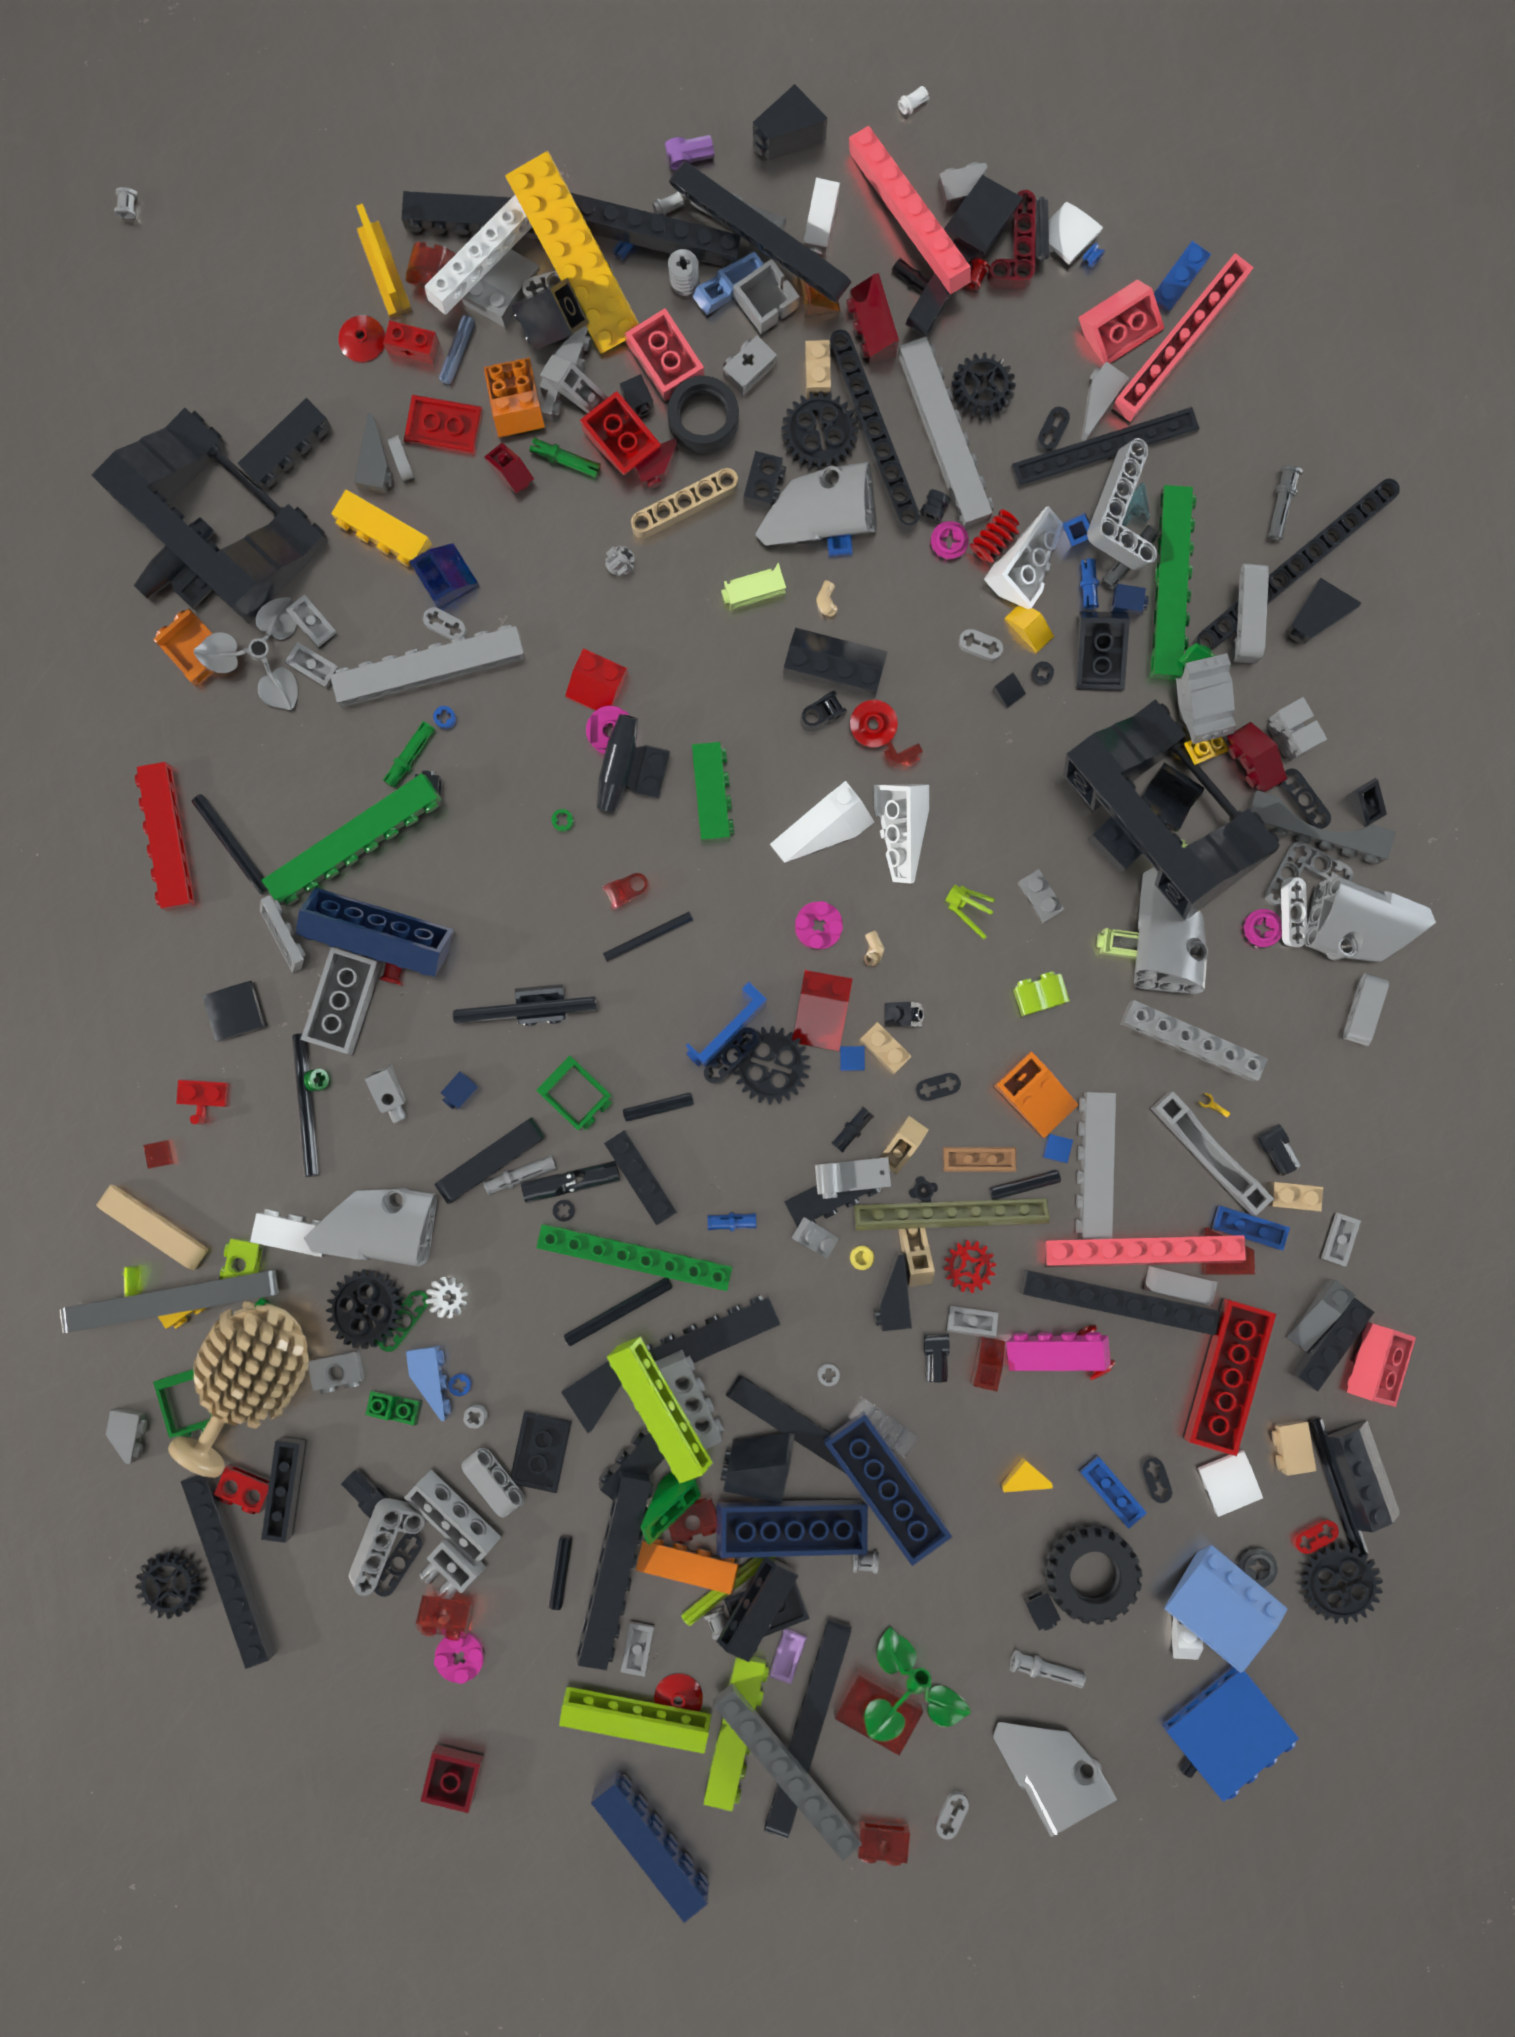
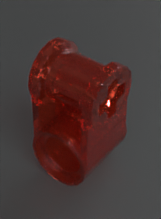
M634 873L604 885L602 890L606 891L611 902L610 908L614 910L646 895L650 889V883L643 874ZM636 879L644 880V887L640 891H634L632 888V883Z

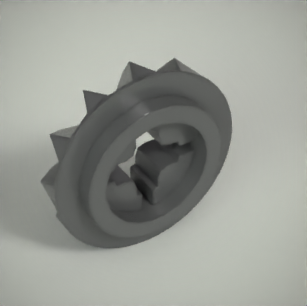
M1258 1548L1249 1549L1248 1552L1241 1555L1238 1567L1261 1587H1267L1275 1580L1278 1573V1565L1275 1557L1270 1552ZM1259 1558L1260 1565L1267 1569L1259 1570L1256 1577L1255 1571L1248 1566L1256 1565Z

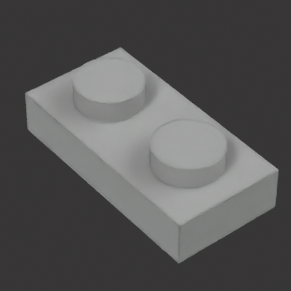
M305 594L286 608V612L317 648L336 634V630Z
M299 642L296 643L285 660L287 665L325 688H328L331 683L330 675L335 674V671L340 669L337 665Z
M1039 869L1018 882L1043 923L1065 910Z
M1335 1213L1321 1259L1347 1267L1361 1220Z
M805 1217L792 1236V1239L828 1259L840 1239Z
M950 1306L947 1332L995 1339L998 1313Z
M630 1621L621 1667L622 1673L645 1677L654 1630L653 1625Z

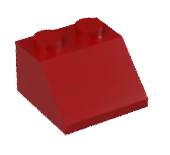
M583 648L572 671L565 697L595 711L603 706H614L628 676V670L622 665Z

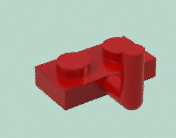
M178 1080L176 1104L197 1105L196 1115L190 1117V1123L202 1125L205 1123L206 1106L227 1107L228 1083Z

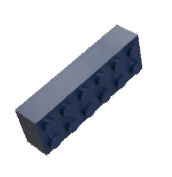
M315 887L299 909L295 934L308 940L322 942L331 947L345 949L354 954H361L377 961H384L397 965L400 968H407L420 972L423 975L435 977L449 954L454 929Z
M864 1411L824 1439L825 1445L911 1566L952 1538L948 1528Z
M863 1500L717 1503V1554L721 1558L868 1554V1504Z
M617 1770L594 1789L591 1804L685 1923L708 1904L709 1882L701 1872L698 1874L692 1867L694 1863L687 1853L682 1854L677 1848L679 1844L671 1833L667 1835L663 1830L661 1819L655 1813L652 1815L646 1808L648 1804L643 1796L635 1794L631 1788L633 1785L625 1774L621 1776Z

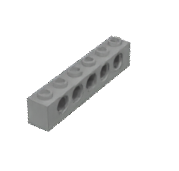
M1136 1000L1129 1002L1120 1024L1251 1082L1259 1081L1268 1061L1263 1056Z

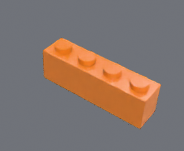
M659 1538L651 1545L646 1540L642 1541L636 1571L727 1594L734 1592L740 1563L734 1562L735 1558L712 1557L710 1551L698 1548L696 1552L688 1551L687 1545L673 1543V1547L664 1545V1540Z

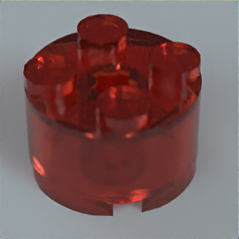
M427 242L413 244L405 281L412 285L424 287L456 254L450 249L437 244L434 245V248L426 247Z

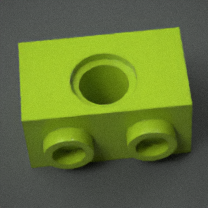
M230 1239V1242H227L225 1245L224 1257H227L225 1267L221 1268L219 1280L259 1273L264 1245L245 1239ZM238 1258H242L245 1261L246 1266L243 1271H239L236 1268L235 1263Z

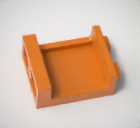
M190 608L179 612L168 627L164 626L158 630L156 637L153 639L154 642L161 647L193 685L197 687L214 672L202 665L194 654V649L213 633Z

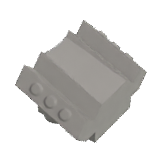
M1227 653L1188 662L1185 664L1183 676L1176 678L1180 720L1187 725L1193 744L1234 734L1236 724L1233 718L1235 711L1233 683L1229 673L1231 663Z

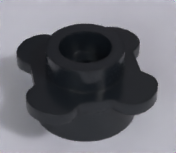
M919 1176L916 1178V1185L910 1190L909 1194L912 1198H918L922 1202H931V1197L934 1192H937L938 1186L936 1183L926 1181L925 1177ZM922 1188L926 1189L925 1193H922Z

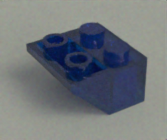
M454 543L431 548L409 561L437 608L444 606L478 585L477 580Z

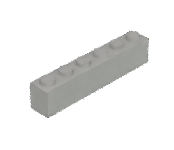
M1085 1092L1083 1097L1079 1099V1111L1083 1112V1121H1079L1078 1134L1082 1136V1146H1078V1160L1082 1161L1081 1170L1077 1171V1184H1081V1194H1077L1076 1207L1080 1209V1218L1076 1219V1233H1080L1079 1238L1112 1239L1116 1093Z

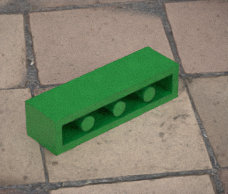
M721 742L692 744L701 843L730 840V834L734 833L733 819H728L727 810H732L731 795L726 796L725 786H730L728 772H723V763L727 762L726 748H721Z

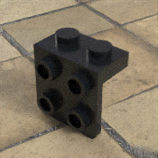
M1164 762L1150 780L1143 796L1151 803L1152 808L1150 809L1156 816L1160 814L1165 819L1168 825L1166 828L1178 832L1190 808L1198 800L1205 788Z

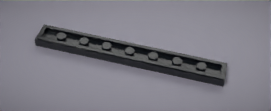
M1189 407L1012 463L1011 467L1018 488L1116 458L1118 450L1135 438L1144 440L1147 446L1151 447L1198 432L1200 428L1193 407Z

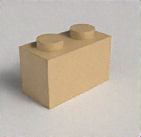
M829 340L805 342L806 397H809L810 392L813 393L814 397H818L819 391H822L823 397H827L831 391Z
M878 1022L859 1040L892 1074H895L912 1057Z
M1268 1182L1267 1192L1274 1200L1267 1206L1312 1211L1322 1210L1323 1187Z
M1300 1419L1273 1424L1275 1431H1272L1271 1435L1273 1444L1277 1445L1279 1455H1276L1278 1469L1282 1470V1473L1287 1476L1316 1471L1308 1422Z

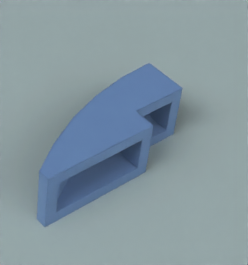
M755 252L719 270L714 278L697 286L693 298L706 315L712 313L734 299L733 286L762 266L763 262Z

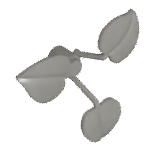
M277 598L260 608L256 615V626L259 630L266 632L262 639L252 640L249 648L236 651L237 643L235 639L227 633L218 632L208 636L194 649L196 658L202 665L214 672L228 673L235 670L238 665L236 656L249 653L252 659L262 660L268 674L263 676L258 682L257 691L262 701L272 707L286 710L293 709L298 696V687L294 675L284 667H279L272 673L266 659L269 650L266 641L270 635L275 639L282 640L290 637L296 629L297 623L286 612V608L292 605L291 598Z

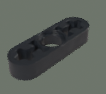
M1287 769L1285 771L1286 775L1296 778L1294 780L1295 786L1298 788L1302 785L1303 788L1293 794L1292 791L1296 788L1292 783L1286 784V780L1279 783L1281 789L1307 824L1319 829L1326 828L1331 822L1330 812L1303 775L1297 769ZM1301 793H1307L1311 797L1310 805L1303 806L1299 803L1298 798ZM1315 804L1318 808L1314 809V812L1317 815L1322 814L1324 816V818L1322 819V823L1318 822L1316 824L1314 822L1316 815L1313 813V811L1309 814L1306 812L1307 810L1314 807Z
M750 1027L741 1029L706 1065L704 1069L706 1080L715 1084L723 1083L760 1045V1032ZM746 1033L753 1034V1043L747 1042L742 1048L736 1045L737 1042L738 1044H743L746 1041ZM734 1048L739 1056L735 1062L731 1063L727 1059V1053L730 1049ZM723 1063L729 1066V1069H727V1067H722L719 1070L718 1073L720 1077H712V1075L714 1074V1072L712 1071L713 1068L718 1069L723 1065Z
M419 1532L415 1534L406 1533L384 1565L374 1590L377 1595L387 1597L394 1592L424 1545L423 1536ZM413 1537L417 1539L416 1545L418 1547L413 1546L408 1555L399 1551V1548L404 1551L408 1546L409 1542L406 1539L411 1540ZM395 1557L404 1559L405 1568L403 1570L393 1568L392 1560ZM391 1573L394 1575L388 1584L391 1589L386 1588L382 1590V1584L379 1581H384Z

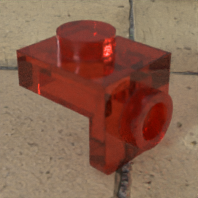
M891 741L886 743V751H884L888 763H893L895 768L904 764L909 767L919 762V757L923 753L918 743L897 754Z

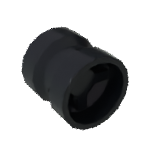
M931 489L927 495L928 501L922 505L920 514L931 521L941 522L944 516L943 508L948 507L951 499L943 492Z

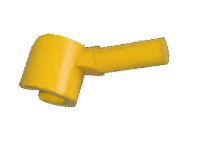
M1203 1093L1205 1097L1210 1099V1104L1205 1105L1199 1101L1200 1107L1204 1109L1210 1107L1225 1117L1230 1115L1229 1111L1213 1101L1211 1094Z

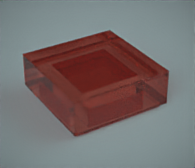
M169 1140L143 1145L148 1169L174 1164Z

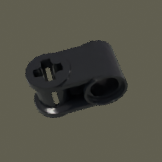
M836 691L827 693L803 710L800 723L805 730L815 731L847 713L846 708H842L836 698ZM810 713L815 714L818 721L816 723H809L805 716Z

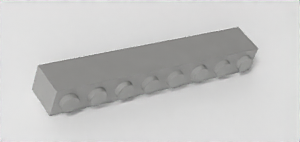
M923 337L899 346V359L962 526L968 528L990 520L992 511H994L993 501L991 497H987L985 494V480L982 475H978L976 456L974 453L970 454L968 449L969 438L966 431H962L959 425L961 417L959 411L953 409L951 403L953 396L950 388L944 385L943 379H945L941 365L937 366L936 350L933 343L929 344L927 337Z
M504 625L499 627L498 631L491 633L481 631L476 633L475 637L465 639V637L455 638L450 644L442 645V643H436L428 646L427 650H409L405 652L404 656H386L382 658L381 662H363L359 664L358 668H340L335 671V674L330 675L336 701L341 707L526 659L519 631L516 626Z

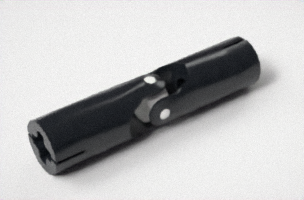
M611 1161L568 1171L563 1174L522 1182L521 1189L525 1203H531L621 1180L617 1163ZM577 1177L584 1178L579 1183L576 1182Z

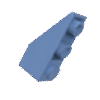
M438 1345L407 1350L406 1356L410 1378L441 1421H445L448 1418V1414H451L450 1400L445 1399L444 1390L448 1389L446 1375H442L441 1365L445 1363L443 1351H439Z

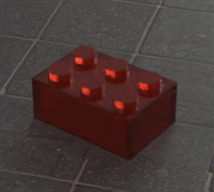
M857 1668L834 1710V1719L900 1756L923 1714V1708L921 1704L907 1698L896 1710L905 1718V1726L901 1734L889 1741L881 1742L871 1739L867 1734L864 1721L866 1707L876 1699H884L893 1707L903 1694Z

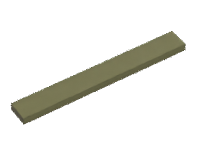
M1047 1198L854 1205L855 1231L1049 1224L1050 1222Z

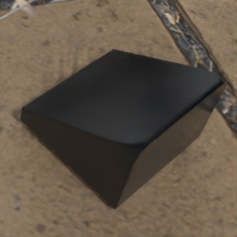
M1011 673L993 688V691L1006 708L1026 695L1025 690L1014 673Z

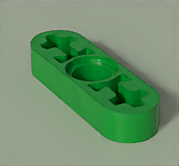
M415 1290L402 1303L401 1306L405 1307L407 1305L411 1308L415 1303V1300L412 1299L413 1296H423L422 1302L424 1305H418L414 1312L418 1313L417 1316L407 1309L398 1311L399 1315L407 1314L411 1319V1323L406 1328L399 1326L400 1328L396 1329L399 1332H403V1335L396 1334L393 1338L395 1345L386 1346L378 1341V1345L383 1351L392 1352L396 1350L429 1306V1304H426V1300L430 1299L426 1291Z

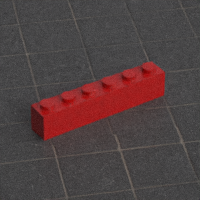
M166 762L138 766V774H135V783L141 791L139 806L141 811L144 812L146 820L143 821V830L149 838L147 853L149 858L152 859L154 867L151 868V877L157 885V892H155L156 904L165 911L195 906L171 765Z

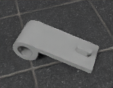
M888 1157L814 1165L817 1194H822L823 1199L836 1198L837 1192L891 1187Z

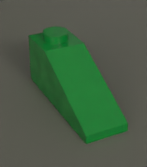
M671 1471L658 1483L641 1525V1530L649 1545L701 1497L699 1487L694 1478L679 1483Z

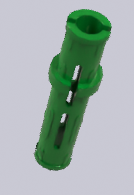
M536 437L533 438L532 443L540 448L530 445L529 452L546 457L549 462L554 463L556 461L593 478H597L598 472L590 469V467L600 471L601 463L561 449L558 444L551 445Z
M424 721L421 722L398 758H394V764L382 779L386 784L394 789L396 788L405 773L411 770V764L433 734L435 728Z

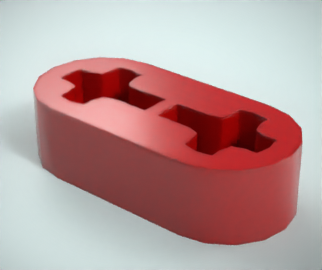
M1320 1519L1295 1533L1293 1537L1294 1547L1303 1554H1310L1337 1539L1339 1535L1338 1526L1329 1519ZM1324 1525L1332 1527V1529L1329 1530V1536L1325 1534H1321L1319 1536L1317 1535L1324 1531ZM1303 1536L1307 1539L1314 1536L1313 1539L1308 1541L1309 1546L1307 1548L1300 1545Z

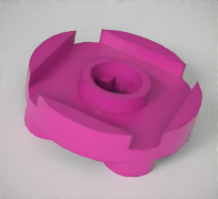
M607 705L593 712L586 724L587 739L596 750L604 754L610 736H608V732H604L603 728L607 727L608 723H612L614 727L619 714L629 715L627 711L618 706Z
M824 901L805 905L799 911L795 920V932L798 939L803 945L813 949L823 950L833 946L839 940L843 930L842 917L839 911L833 905ZM816 919L819 922L823 920L825 922L823 926L825 930L822 932L820 930L814 931L812 928L815 925L813 921Z
M468 1632L451 1633L445 1636L435 1651L434 1665L439 1674L446 1680L458 1684H463L473 1679L479 1673L484 1663L482 1644L477 1637ZM461 1651L464 1652L463 1658L466 1661L464 1663L461 1661L459 1663L455 1662L453 1653L459 1654Z

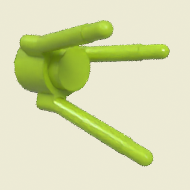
M954 884L945 900L950 903L948 908L956 912L977 934L986 939V934L958 907L964 908L966 903L992 915L993 910L970 899V895L989 902H995V899L967 889L962 885L959 887Z

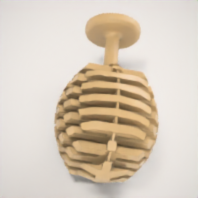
M245 1301L242 1304V1309L235 1311L233 1316L232 1309H229L220 1314V1320L215 1321L210 1333H208L202 1343L197 1357L194 1358L193 1366L194 1385L196 1393L200 1396V1405L204 1406L212 1417L198 1440L181 1436L171 1441L168 1451L172 1458L181 1466L201 1476L211 1478L220 1476L225 1468V1463L221 1455L212 1448V1445L225 1423L237 1426V1423L242 1424L247 1420L248 1427L257 1429L260 1425V1419L265 1420L269 1412L270 1420L283 1414L282 1409L287 1408L291 1397L296 1393L299 1384L305 1377V1371L309 1367L306 1337L302 1333L301 1325L287 1311L265 1303V1306H256L255 1308V1303Z

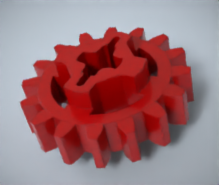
M965 1240V1246L963 1247L957 1242L956 1251L950 1248L948 1250L951 1257H944V1260L949 1262V1264L943 1267V1270L950 1273L945 1277L946 1280L953 1279L954 1281L951 1286L954 1288L961 1285V1292H964L966 1287L969 1288L970 1293H974V1287H978L982 1291V1284L984 1282L989 1285L991 1284L988 1276H995V1273L991 1271V1267H995L996 1263L990 1262V1259L994 1256L993 1253L986 1254L985 1252L988 1247L983 1246L980 1249L978 1241H975L973 1246H971L969 1240ZM966 1250H973L981 1255L974 1258L969 1256ZM959 1255V1265L958 1267L954 1268V1261L956 1257ZM966 1261L976 1262L973 1266V1272L963 1271L967 1266ZM985 1265V1272L983 1276L980 1277L979 1272L981 1266ZM964 1275L968 1276L972 1283L963 1282L958 1278Z

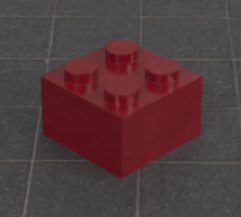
M436 1745L431 1755L420 1802L469 1813L484 1756Z

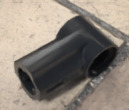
M1280 1124L1257 1135L1262 1149L1270 1155L1281 1176L1289 1174L1301 1166L1288 1144L1290 1142L1288 1135Z
M924 1334L926 1382H947V1356L950 1353L949 1334Z
M355 1469L341 1483L357 1500L359 1508L369 1518H371L376 1504L382 1499L389 1498L380 1487L374 1486L358 1469Z

